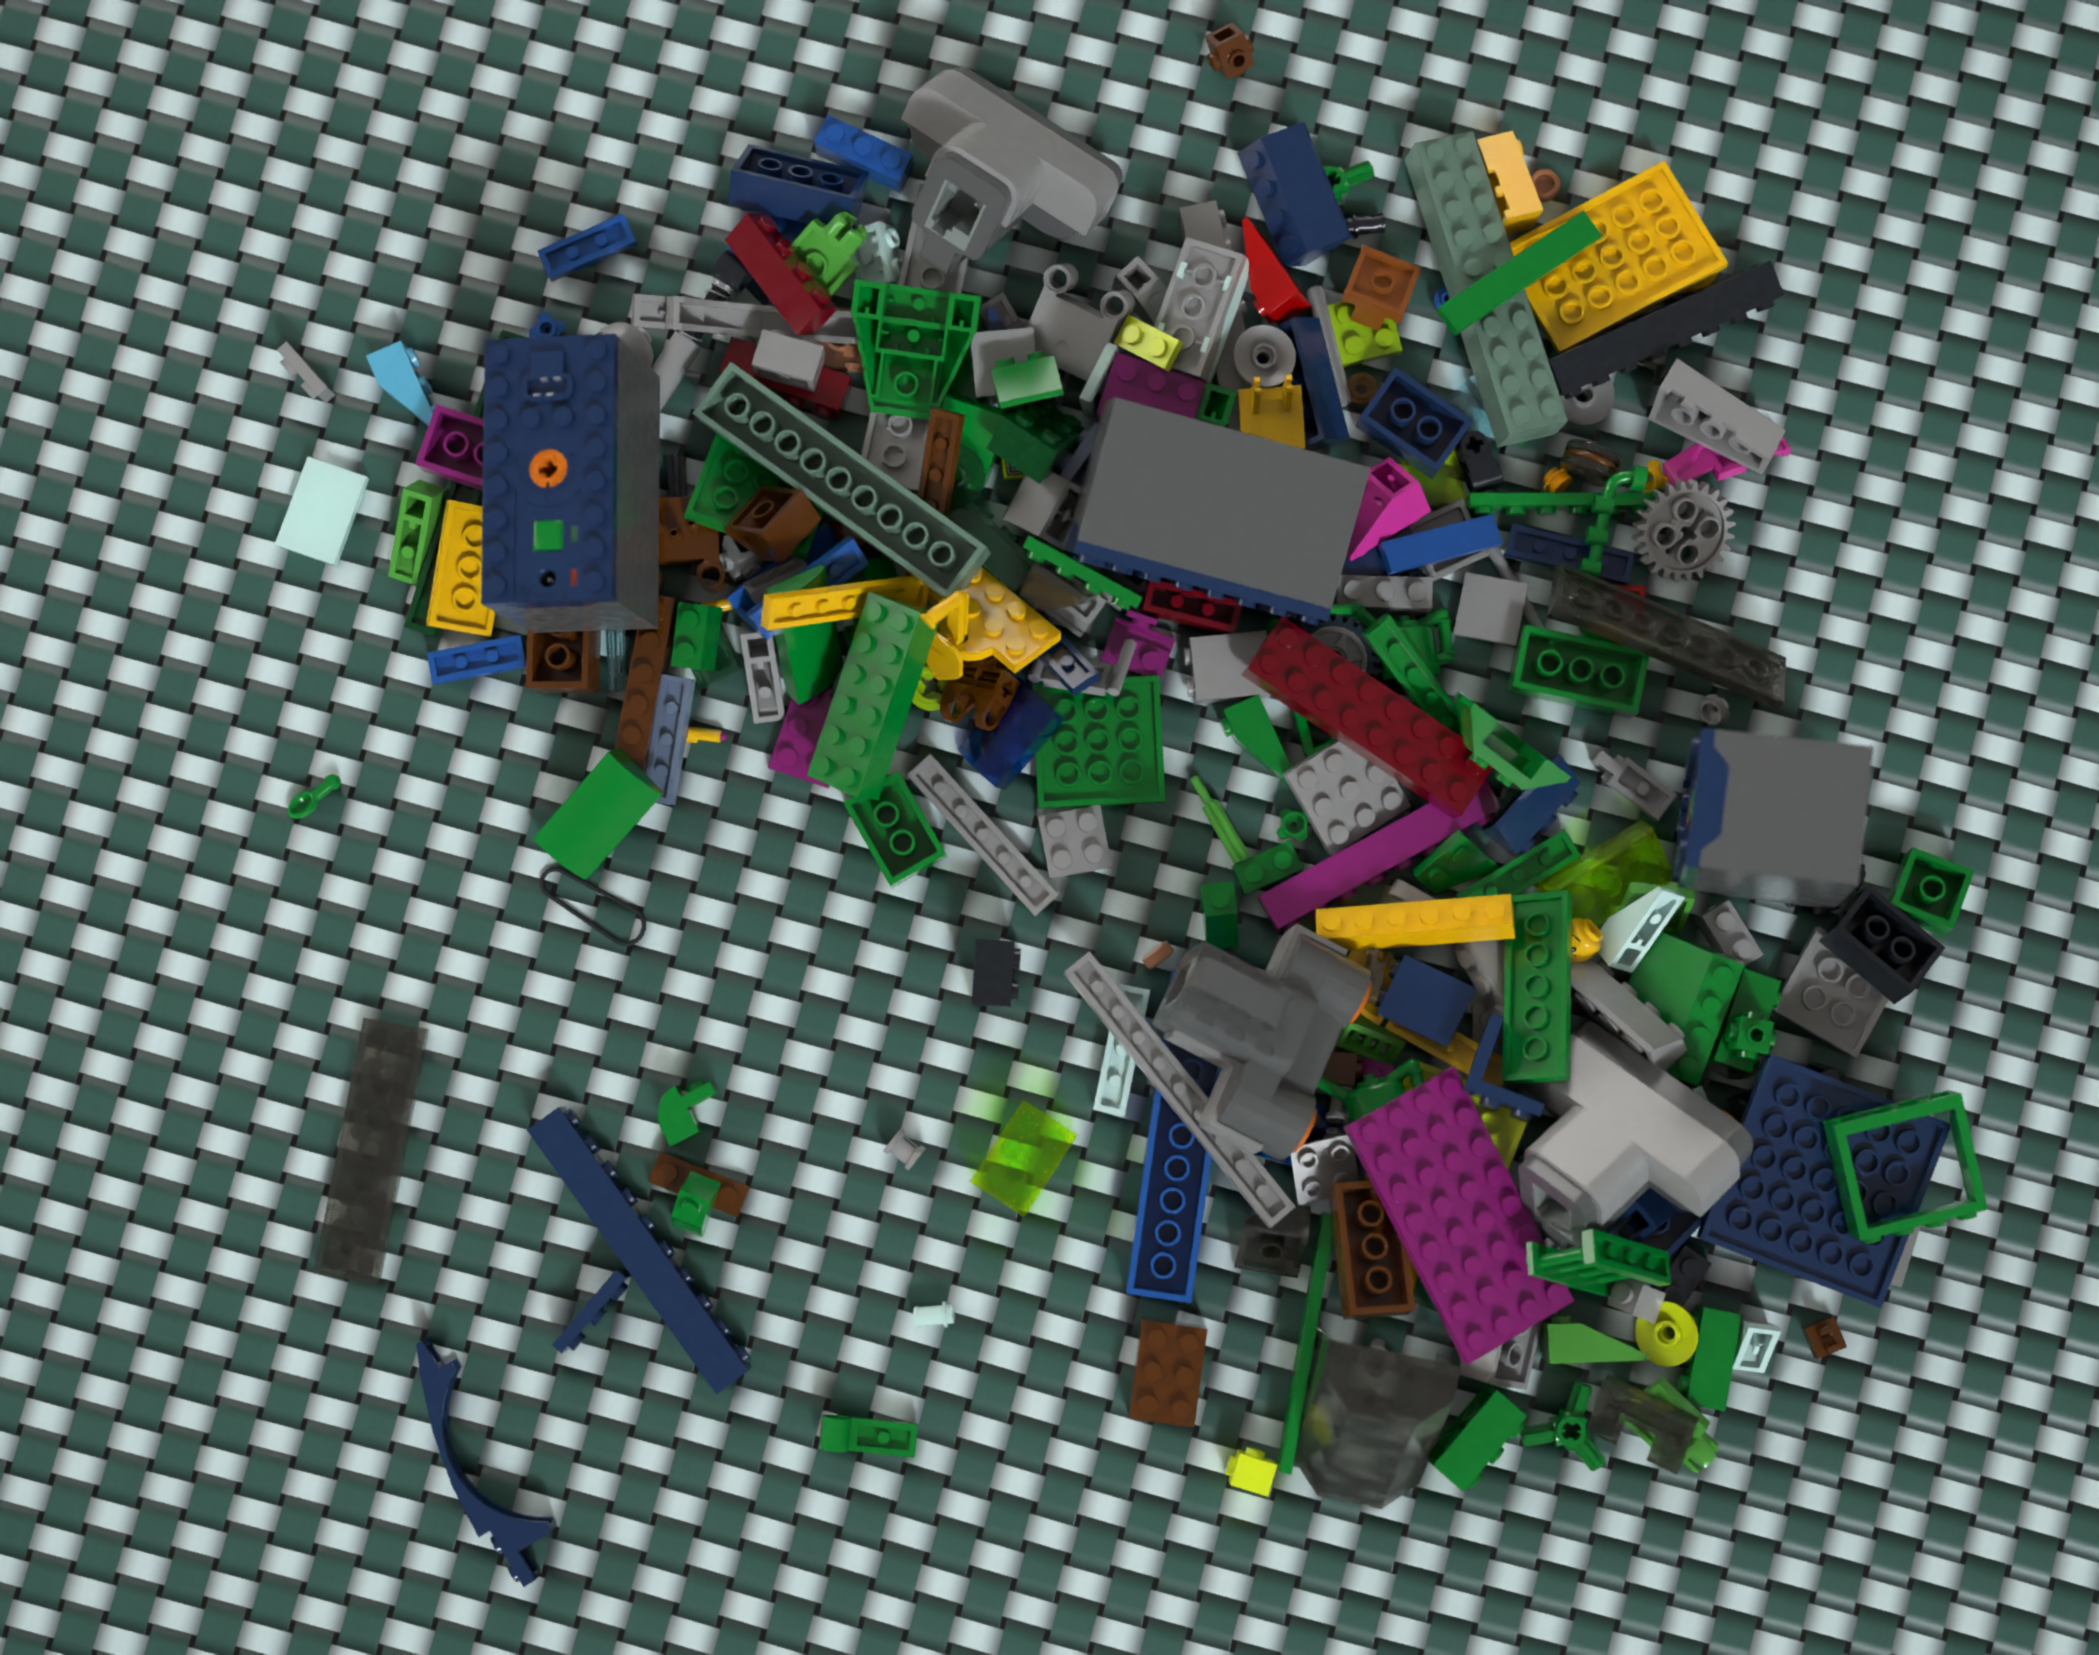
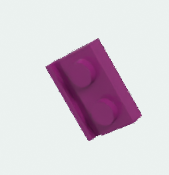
M1116 617L1100 662L1116 665L1124 641L1132 639L1137 645L1127 672L1138 676L1159 675L1160 683L1175 638L1133 625L1126 620Z

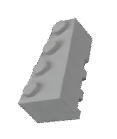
M1676 358L1660 385L1648 420L1763 475L1778 449L1786 431L1678 358Z

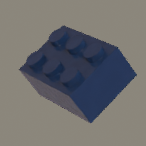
M1395 367L1363 411L1355 427L1433 480L1474 420Z

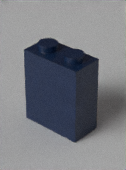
M1404 955L1402 962L1396 959L1388 977L1393 979L1387 991L1382 988L1374 1003V1006L1379 1008L1377 1016L1448 1049L1476 988L1407 955Z

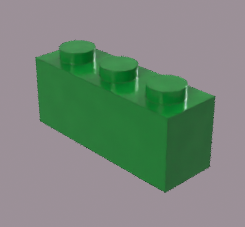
M1746 968L1743 969L1708 1062L1742 1074L1751 1073L1752 1069L1758 1067L1762 1055L1757 1056V1060H1749L1737 1057V1051L1726 1049V1028L1728 1023L1731 1022V1017L1744 1016L1745 1011L1764 1014V1020L1772 1022L1769 1020L1772 1008L1778 1006L1782 996V990H1779L1781 981ZM1753 1029L1750 1034L1753 1041L1756 1029Z
M1696 1304L1695 1311H1691L1690 1314L1697 1325L1698 1344L1693 1355L1685 1362L1684 1375L1679 1376L1676 1390L1694 1406L1725 1412L1742 1314Z

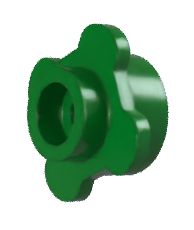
M1289 808L1282 809L1279 813L1281 825L1277 829L1278 837L1281 839L1288 837L1296 838L1299 842L1305 841L1308 838L1306 829L1309 820L1304 811L1297 812L1291 811ZM1292 822L1297 824L1295 828L1291 827Z

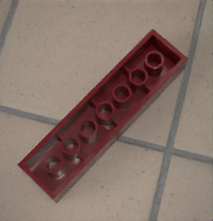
M1283 616L1275 623L1241 674L1453 819L1464 813L1493 768L1488 765L1486 769H1483L1469 757L1473 752L1464 746L1462 737Z

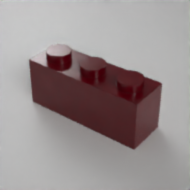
M1148 580L1146 583L1139 613L1219 634L1236 633L1242 605L1235 604V599L1224 597L1223 600L1204 595L1205 592L1192 589L1191 592L1172 587L1173 584L1163 581L1157 583Z

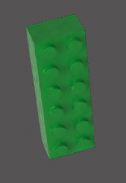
M873 592L868 593L807 776L856 798L879 800L939 622L936 623V628L931 629L922 621L920 615L928 611L891 596Z

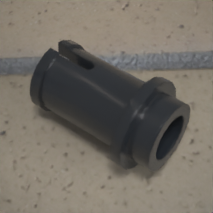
M1383 213L1357 217L1355 214H1351L1350 217L1345 218L1353 239H1357L1358 235L1385 233L1386 227Z

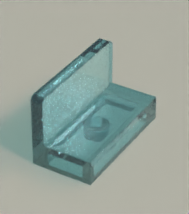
M1472 374L1464 384L1444 400L1474 420L1468 428V432L1479 431L1483 433L1490 444L1495 439L1479 392L1480 388L1477 377Z

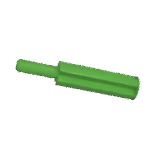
M1195 775L1190 781L1205 805L1202 810L1234 864L1244 861L1250 854L1218 800H1212L1200 777Z

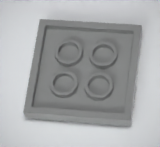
M1335 740L1282 773L1327 854L1330 856L1340 852L1411 807L1396 779L1338 740Z
M1818 926L1814 928L1780 989L1782 990L1781 1000L1776 1008H1772V1012L1846 1055L1857 1058L1885 1008L1888 999L1819 942L1826 930Z

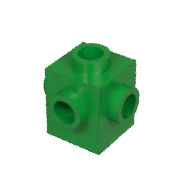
M1748 1011L1744 1012V1016L1731 1017V1022L1728 1023L1725 1033L1726 1049L1737 1051V1057L1749 1060H1757V1056L1769 1055V1050L1774 1048L1776 1042V1031L1773 1030L1774 1022L1765 1021L1764 1014ZM1753 1029H1756L1753 1041L1750 1034Z

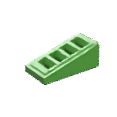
M1359 1015L1352 1024H1347L1341 1030L1335 1046L1371 1060L1393 1065L1405 1046L1406 1041L1364 1016ZM1361 1033L1365 1034L1362 1040L1358 1039ZM1374 1038L1378 1039L1374 1046L1370 1045ZM1385 1043L1390 1044L1386 1052L1383 1053L1381 1050Z

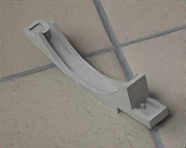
M633 294L632 327L760 337L762 329L767 331L778 329L788 333L790 337L799 340L810 338L817 342L857 345L858 341L851 311L836 310L815 335H796L775 306L723 302L683 296Z

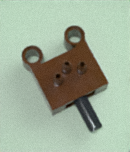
M681 454L669 455L667 457L668 497L659 498V566L699 565L696 577L703 589L709 593L721 592L728 583L727 573L720 564L719 557L722 549V532L697 524L695 520L691 522V519H684L685 511L691 499V496H687L686 457ZM660 570L658 594L662 592L665 586V578ZM718 570L720 572L718 581L712 584L704 581L708 571Z

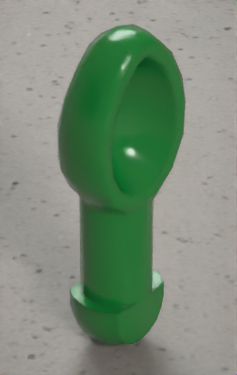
M330 774L325 777L326 780L312 791H305L296 795L288 805V816L292 819H301L311 815L316 810L321 799L332 790H337L340 787V777Z

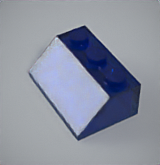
M1019 676L1016 679L1020 682V685L999 725L990 731L979 729L976 726L958 748L959 752L975 770L992 785L1006 790L1066 718ZM990 712L987 713L985 722L988 721Z

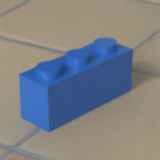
M827 115L814 141L818 156L841 166L869 172L868 179L900 194L914 168L912 153L830 115Z

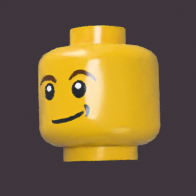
M1572 918L1571 963L1587 961L1601 948L1600 940L1602 939V934L1598 927L1588 918L1584 920Z

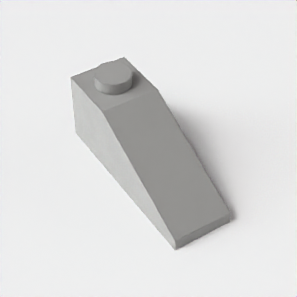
M741 622L740 640L754 724L784 720L785 708L775 635L766 640L744 622Z

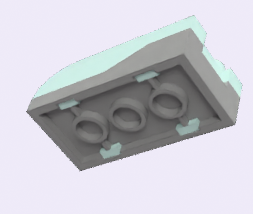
M1189 237L1185 238L1154 328L1184 343L1171 370L1206 381V383H1211L1247 282L1249 260L1244 254Z

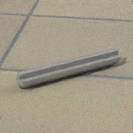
M1314 286L1307 289L1306 296L1312 305L1310 307L1311 316L1320 319L1341 406L1344 407L1349 405L1352 399L1324 289L1322 286Z

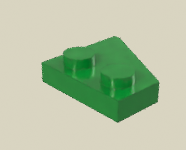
M1458 829L1411 871L1422 884L1436 894L1495 871L1499 866L1493 858L1463 831Z

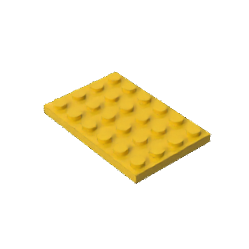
M1665 160L1510 242L1513 255L1516 256L1582 211L1586 213L1602 234V237L1597 242L1525 289L1531 310L1557 353L1616 327L1727 268L1728 265L1727 260Z

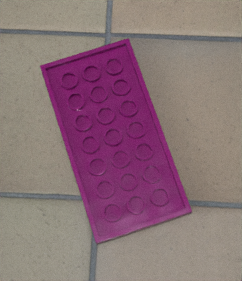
M1454 1066L1440 1072L1343 1128L1464 1364H1470L1573 1302L1574 1299L1567 1286L1528 1275L1526 1243L1535 1242L1545 1246L1546 1244L1528 1209L1522 1203L1520 1193L1468 1092L1463 1091L1464 1084Z

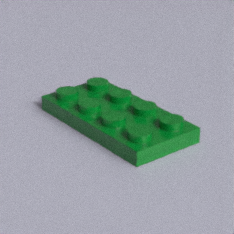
M1029 535L1023 545V548L1028 550L1026 556L1042 565L1046 560L1055 564L1057 567L1054 571L1070 580H1072L1074 575L1085 581L1083 584L1084 588L1097 595H1100L1102 590L1113 596L1112 603L1127 611L1130 606L1137 609L1143 598V595L1083 562L1071 559L1070 555L1033 535Z

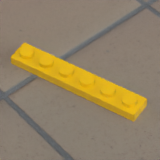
M911 575L765 594L760 626L766 630L860 618L869 592L891 596L924 609L927 604L929 587Z

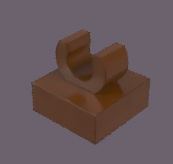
M1828 1316L1802 1327L1813 1357L1816 1359L1847 1347L1834 1316Z

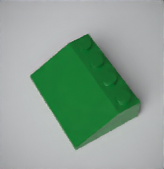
M1662 930L1632 972L1628 984L1638 994L1636 998L1643 1004L1646 1002L1651 1003L1660 1012L1661 1016L1659 1018L1667 1025L1672 1022L1685 1035L1683 1040L1687 1050L1665 1072L1698 1086L1745 964L1743 959Z

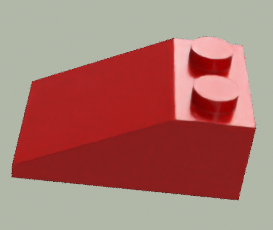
M1248 217L1244 218L1242 225L1246 257L1249 260L1250 289L1256 297L1252 303L1269 324L1275 321L1279 325L1289 319L1298 317L1312 305L1262 233Z

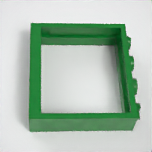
M1946 1090L1823 1121L1849 1236L1862 1241L1864 1244L1876 1243L1882 1240L1883 1235L1891 1233L1895 1236L1908 1235L1913 1233V1228L1925 1225L1926 1228H1936L1945 1225V1220L1956 1217L1957 1220H1968L1977 1217V1212L1988 1210L1961 1093ZM1947 1111L1967 1200L1867 1224L1846 1135Z

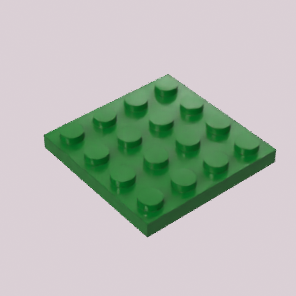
M716 433L685 511L684 519H691V522L695 520L697 524L726 533L723 528L762 485L783 488L791 487ZM811 502L819 516L822 518L824 511ZM820 521L813 527L812 533L796 546L791 556L806 561Z
M1159 675L1125 677L1118 696H1112L1108 692H1106L1105 696L1082 692L1073 696L1068 690L1046 687L1043 681L1032 682L1038 809L1165 803Z

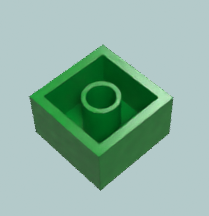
M1912 847L1902 858L1887 899L1921 928L1944 937L1954 929L1975 871Z

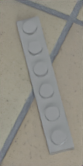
M931 754L907 774L908 778L1035 917L1059 896Z

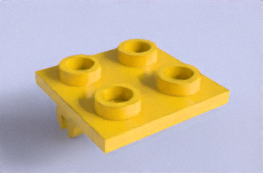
M1285 374L1283 386L1260 388L1261 380L1259 376L1253 377L1251 389L1237 390L1240 432L1306 449L1301 385H1292V374Z

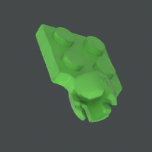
M845 211L836 214L827 225L818 218L812 220L792 243L795 248V254L803 263L811 268L812 276L820 286L830 293L831 297L861 266V263L855 257V252L867 238V231L863 224H860L856 230L851 228L848 231L857 221V218Z
M1663 1377L1620 1406L1616 1414L1663 1459L1675 1456L1694 1473L1702 1471L1696 1463H1699L1705 1469L1715 1459V1451L1718 1452L1720 1449L1717 1442L1705 1432L1709 1427L1710 1421Z

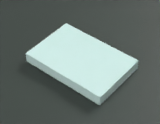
M307 457L275 545L337 567L369 478Z

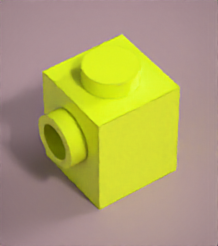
M1247 1446L1246 1451L1237 1449L1235 1457L1230 1455L1225 1475L1229 1476L1228 1481L1230 1485L1268 1497L1277 1464L1275 1460L1265 1458L1264 1451Z

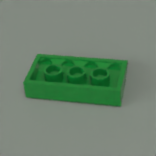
M822 564L765 589V593L773 594L827 587L828 581L825 567ZM835 621L773 630L786 692L798 705L815 697L834 683L836 676L844 665Z
M620 747L609 751L535 835L533 840L566 869L587 880L664 792Z

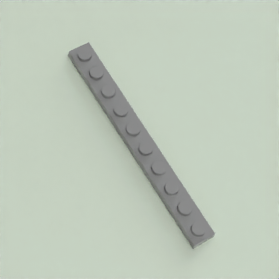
M1089 951L1065 970L1063 974L1266 1226L1271 1228L1296 1206L1254 1154L1199 1127L1200 1118L1208 1097Z

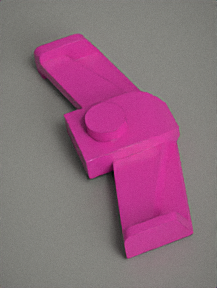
M1784 437L1774 455L1789 456L1791 448ZM1698 443L1693 444L1662 463L1663 475L1668 478L1669 484L1674 488L1676 479H1681L1687 484L1689 478L1696 480L1710 470L1717 481L1744 473L1747 470V467Z

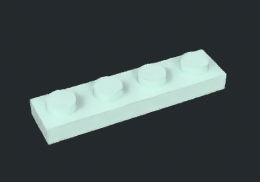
M1118 984L1120 990L1145 1019L1150 990ZM1110 1031L1108 1033L1093 1110L1125 1116L1135 1062Z

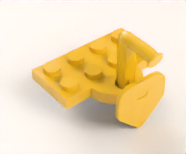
M982 566L964 590L955 591L945 599L933 590H928L927 601L934 607L925 614L922 613L920 615L922 621L931 629H935V624L940 621L938 632L936 631L926 659L929 669L937 680L959 679L963 675V660H983L991 655L996 657L1013 673H1016L1061 640L1060 630Z

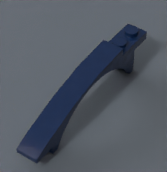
M427 1338L416 1344L419 1371L432 1432L451 1485L478 1538L489 1531L493 1535L490 1538L492 1545L499 1554L503 1553L508 1560L509 1565L507 1568L511 1577L516 1582L520 1581L523 1587H525L541 1575L525 1547L552 1531L557 1524L553 1517L525 1515L497 1504L484 1495L465 1474L452 1446L448 1420L451 1393L462 1366L458 1359L445 1365L430 1338Z

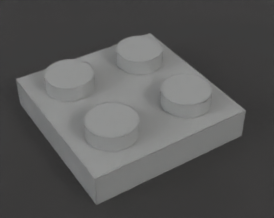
M1100 805L1038 816L1049 879L1112 868Z

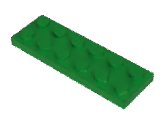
M1569 890L1511 895L1514 908L1516 939H1505L1502 1081L1505 1084L1570 1080L1572 893Z

